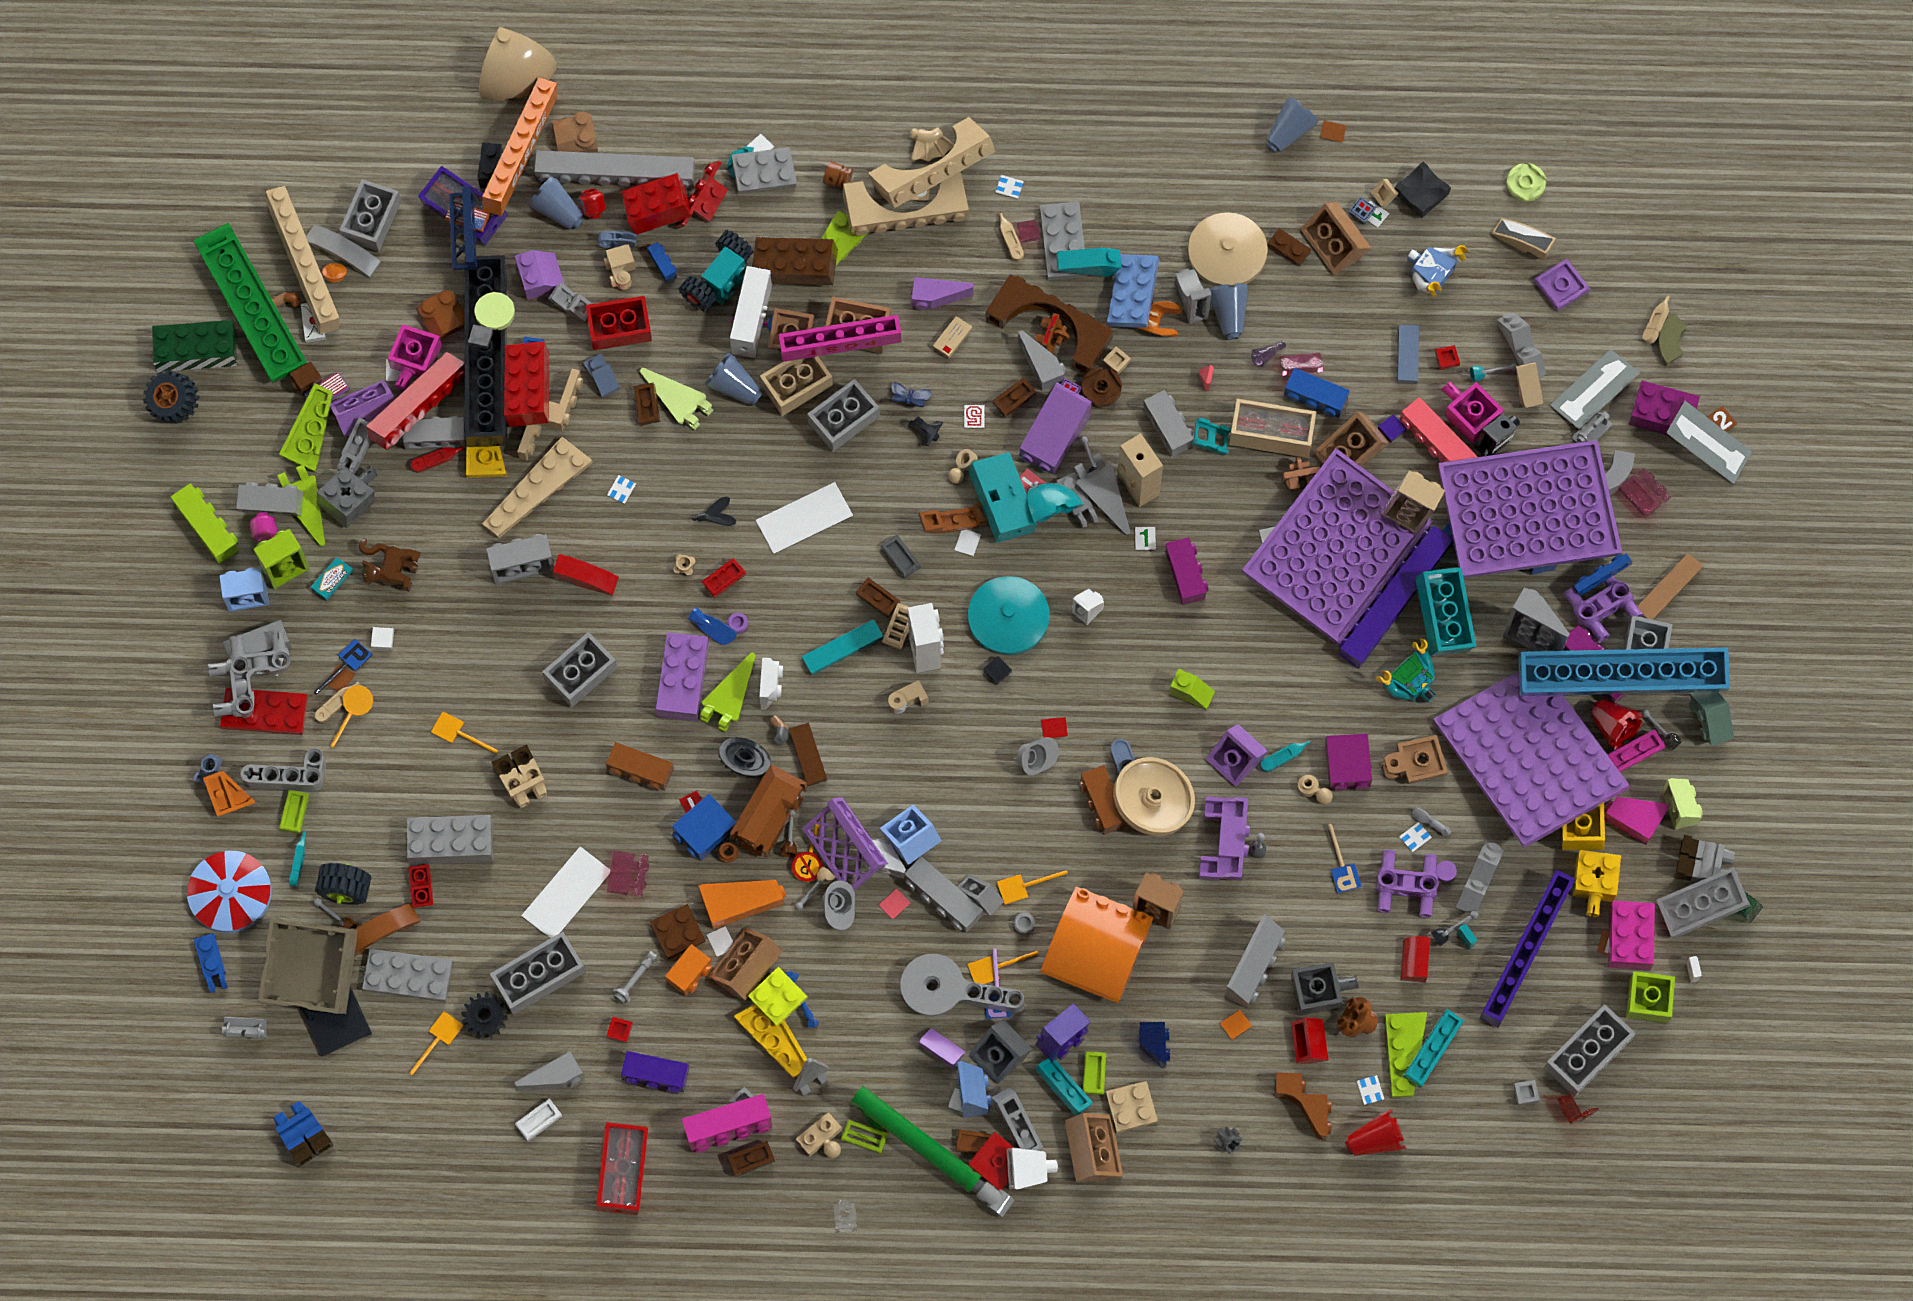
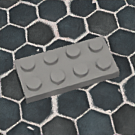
M1079 202L1040 205L1048 280L1087 277V274L1057 271V251L1085 249Z
M1734 867L1657 899L1673 939L1750 907Z
M370 949L362 990L446 1002L453 960Z

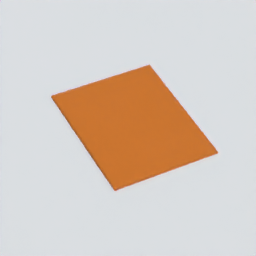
M1238 1010L1220 1023L1231 1040L1252 1027L1241 1010Z

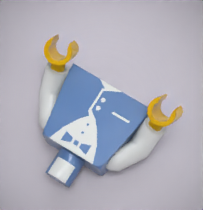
M1460 245L1456 249L1428 247L1422 255L1412 250L1407 260L1414 264L1411 275L1417 289L1430 293L1432 297H1436V293L1442 291V285L1456 268L1457 258L1464 261L1466 257L1463 253H1469L1468 249L1464 245Z

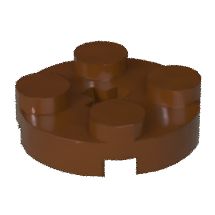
M1103 367L1094 368L1087 372L1084 377L1082 394L1086 399L1092 401L1091 404L1096 408L1110 406L1121 395V379L1111 369L1107 370L1103 369ZM1099 383L1107 385L1104 391L1098 390Z

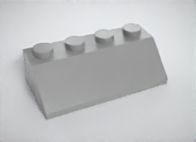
M1264 914L1226 988L1224 998L1245 1008H1248L1250 1003H1255L1259 994L1256 990L1259 985H1264L1268 977L1265 972L1268 967H1273L1277 959L1274 954L1277 949H1282L1286 938H1283L1285 930Z

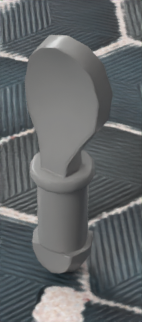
M1415 808L1412 811L1416 821L1429 823L1430 827H1433L1444 836L1451 834L1448 826L1446 827L1437 821L1436 818L1433 819L1425 810Z

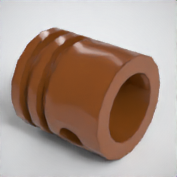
M830 161L824 173L823 183L842 189L843 184L851 182L853 169Z

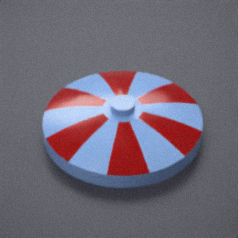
M223 851L204 859L193 871L187 886L188 904L196 919L208 929L220 933L240 932L253 926L268 909L272 894L271 882L262 864L254 857L239 851Z

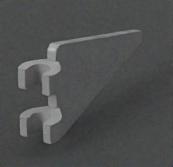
M1098 453L1092 457L1098 469L1087 474L1082 463L1075 466L1074 469L1080 477L1077 480V485L1128 535L1130 534V528L1112 464H1105Z
M812 1058L807 1059L793 1086L794 1091L796 1092L800 1089L802 1095L805 1096L811 1092L808 1083L818 1078L821 1085L829 1079L825 1074L830 1069L828 1065Z

